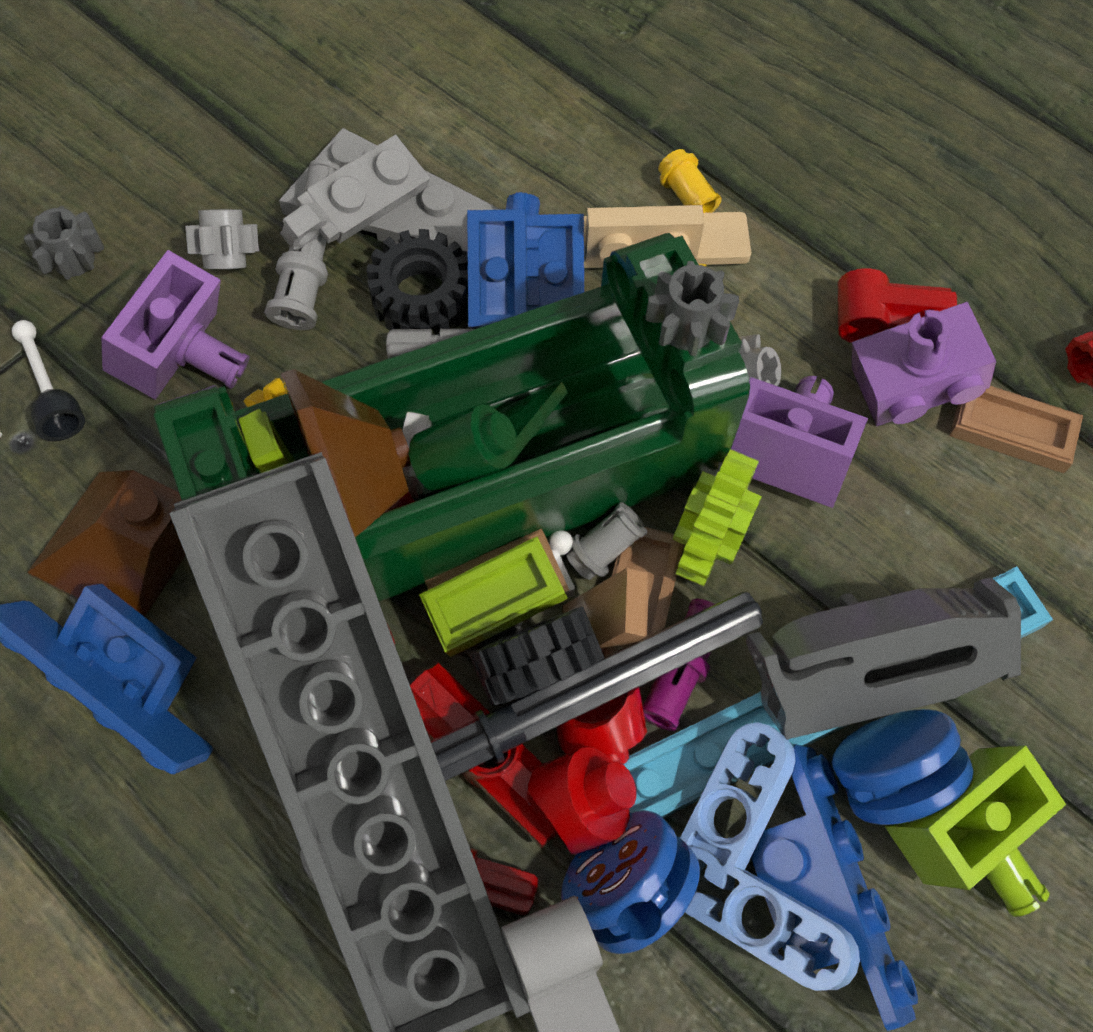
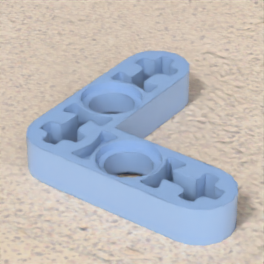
M759 722L746 724L737 729L729 739L680 837L697 856L700 870L706 864L708 865L705 870V878L721 889L732 892L725 902L713 895L696 892L685 913L802 986L815 991L838 990L848 985L857 974L860 957L858 946L853 936L841 925L745 870L793 773L796 761L791 742L781 732L770 725ZM770 739L767 750L775 756L774 763L770 768L759 765L748 783L762 789L758 799L747 791L730 786L734 776L743 781H748L754 768V761L747 757V752L751 745L763 747L767 740ZM727 799L739 800L743 804L747 816L745 827L740 834L733 838H723L714 826L715 811ZM735 879H737L739 885L734 889ZM755 896L766 897L776 910L777 920L775 927L768 936L762 939L752 937L746 932L742 924L741 915L743 907L748 900ZM723 909L722 919H721V918L718 916V912ZM798 915L802 918V922L793 930L795 917ZM792 932L809 941L822 943L829 935L833 939L830 952L840 961L836 970L821 969L816 975L812 971L815 959L811 954L793 945H786L784 957L778 953V950L787 942Z

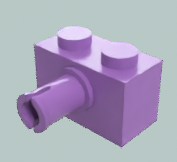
M167 250L101 337L103 371L155 400L178 367L184 366L186 363L232 389L238 380L235 377L240 378L250 356L238 352L205 333V329L217 313L221 280Z
M968 302L942 311L926 310L925 317L921 318L918 313L908 323L852 342V370L876 427L891 421L895 424L909 423L923 416L929 408L950 401L955 405L964 404L978 398L986 389L990 388L996 365V359Z
M807 376L801 379L796 386L795 392L751 377L749 380L750 395L731 449L759 461L753 479L833 508L868 418L829 405L833 399L834 391L832 386L824 379H822L816 394L811 393L817 376Z

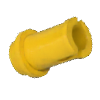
M678 149L668 154L658 167V171L661 174L660 183L665 188H672L684 206L702 205L703 213H713L721 203V196L714 191L697 168V157L693 153H686L683 149Z

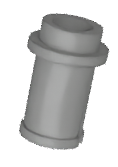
M620 502L614 511L584 537L575 535L572 538V548L566 556L574 569L584 578L591 580L595 575L604 577L609 572L608 564L636 540L644 537L647 534V529L644 528L645 525L639 516L629 506Z

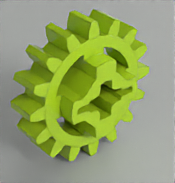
M730 449L716 476L702 471L695 488H693L673 536V540L686 545L675 575L704 587L717 559L732 565L762 496L748 490L759 463L758 460Z

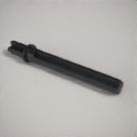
M740 592L605 657L599 663L591 665L590 668L573 674L572 677L563 681H557L542 690H536L486 715L481 709L474 712L475 720L430 741L444 780L447 781L492 758L499 764L505 760L503 753L758 629L763 624L762 611L758 602L754 600L749 592Z

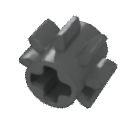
M64 206L52 208L42 212L39 216L37 215L33 224L34 233L24 236L26 244L33 253L32 257L41 272L46 274L55 268L66 280L82 275L88 270H93L95 268L93 265L95 260L94 252L104 250V245L88 213L84 211L75 217Z
M688 261L686 266L678 269L673 275L664 271L658 274L655 295L648 298L646 321L661 323L659 344L662 347L671 344L678 349L688 350L690 356H696L698 349L704 347L710 340L719 345L725 343L730 327L729 321L735 317L739 296L731 293L724 294L723 279L725 273L722 270L715 272L706 266L695 265L693 261Z

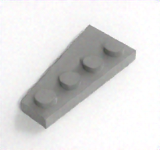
M342 128L315 160H328L343 167L377 145ZM308 168L279 200L284 215H289L299 208L296 201L304 193ZM424 170L430 177V181L422 192L362 229L376 233L378 241L383 242L391 237L396 244L401 242L399 232L409 230L411 239L419 238V229H429L430 240H434L438 232L447 235L448 246L456 241L461 246L462 255L466 254L468 257L467 210L501 209Z

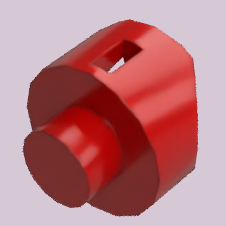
M639 687L556 727L560 748L567 754L582 747H593L606 754L611 761L625 764L629 759L628 749L641 742L647 733Z
M582 747L543 763L533 771L528 782L527 793L556 829L567 846L570 855L617 840L626 831L630 818V808L636 801V786L630 771L622 763L611 761L606 754L593 747Z

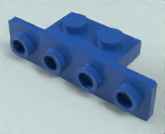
M103 584L85 586L64 627L30 601L0 605V642L6 648L22 654L43 671L50 684L58 689L69 692L92 711L93 717L98 723L106 728L117 731L141 751V755L146 762L158 769L165 770L169 774H176L207 761L213 751L212 745L168 711L197 657Z
M793 745L796 761L792 778L806 815L763 832L751 856L757 876L841 925L853 936L858 946L861 965L886 1030L890 1031L901 1028L916 1019L912 1005L918 1003L915 983L906 964L902 960H894L884 933L890 930L888 913L878 892L874 888L867 889L858 862L864 858L863 849L852 824L848 820L842 821L832 797L833 794L838 793V785L829 762L822 754L816 755L813 748ZM765 897L775 925L777 920L776 910L773 904ZM798 915L795 917L793 930L802 922V918ZM792 932L790 938L782 946L784 954L786 945L797 946L811 954L815 959L812 971L837 964L840 961L830 952L833 939L829 935L822 943L809 941Z

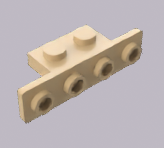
M702 205L587 208V216H584V268H603L604 258L609 257L611 251L664 233H670L674 237L682 235L698 264H746L751 257L747 217L743 212L703 213Z

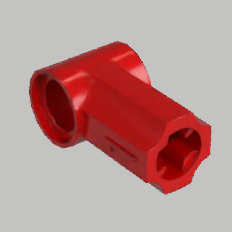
M871 268L849 271L838 280V334L841 339L852 343L908 323L918 313L921 318L925 317L926 310L942 311L957 305L956 292H952L951 288L889 283V278L885 273Z

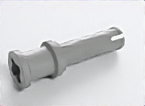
M317 159L311 161L308 167L304 192L308 187L341 167L328 160ZM322 235L297 251L289 247V251L279 257L275 268L279 275L274 299L267 302L264 311L266 317L272 322L294 330H310L315 327L318 316L313 309L318 288L325 284L328 276L326 265L323 262L327 241Z

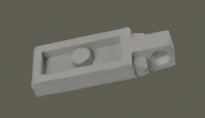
M395 134L308 187L297 198L296 204L300 208L283 219L284 226L280 234L294 251L299 250L321 235L327 243L337 240L340 244L422 192L427 187L430 177Z

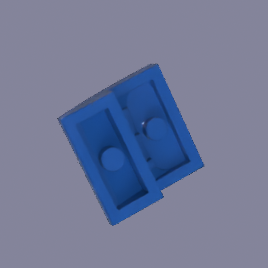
M525 209L467 210L469 328L478 329L584 292V214L526 215Z

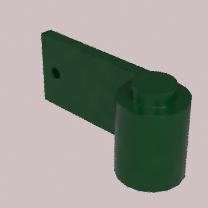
M562 382L504 407L501 412H498L490 405L480 404L414 434L409 445V457L416 477L425 488L433 493H440L506 468L514 461L530 439L539 432L545 424V420L568 393Z

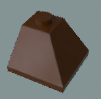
M295 369L283 372L281 376L308 455L311 456L322 452V455L326 458L356 538L409 491L402 468L411 466L409 447L403 431L400 427L390 430L378 410Z
M134 470L99 472L27 573L31 577L76 600L80 597L85 586L103 584L145 617L186 556L169 514L175 508L174 504L182 501L179 492Z

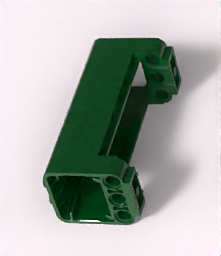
M664 233L611 251L610 256L604 258L600 287L321 382L378 410L390 430L400 427L402 431L407 412L429 416L433 426L480 404L490 405L498 412H501L504 407L560 382L564 384L568 391L545 420L543 427L530 439L509 466L440 493H433L424 487L422 495L419 494L418 499L413 498L415 502L383 513L355 538L379 602L425 585V581L541 528L546 538H549L556 531H568L608 516L620 502L632 507L698 482L702 471L713 476L717 475L725 457L732 448L750 395L748 372L739 352L742 341L730 322L727 338L723 345L716 344L710 340L708 344L698 349L696 356H690L688 350L678 349L671 344L662 347L659 344L661 323L646 321L648 298L655 295L658 274L664 271L673 275L678 269L686 266L688 261H693L695 265H699L682 235L674 237L670 233ZM213 385L154 406V418L182 501L260 474L251 459L238 420L258 409L267 413L296 461L309 456L288 393L235 411L225 386L218 388L217 385Z

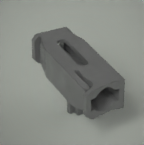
M991 577L978 580L974 583V588H920L864 602H859L852 594H844L840 596L839 607L806 615L779 629L772 636L774 648H771L760 632L747 635L746 645L762 680V706L781 734L786 739H791L955 699L997 678L1007 680L1021 675V609L1016 597Z

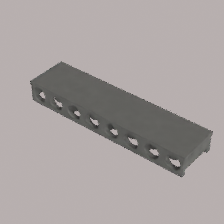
M322 452L175 503V508L169 514L373 1032H463L512 1009L516 1017L530 1012L335 482Z

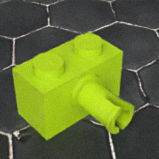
M1026 745L978 748L969 756L974 770L972 782L957 800L927 817L901 824L886 825L885 828L923 884L970 890L986 876L1005 903L1009 914L1014 917L1024 916L1040 908V905L1034 900L1032 895H1035L1040 902H1046L1050 893L1046 886L1041 884L1018 850V847L1061 810L1066 803Z

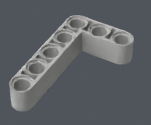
M575 895L501 927L504 942L537 1032H620L596 974L603 965L601 953L588 919Z

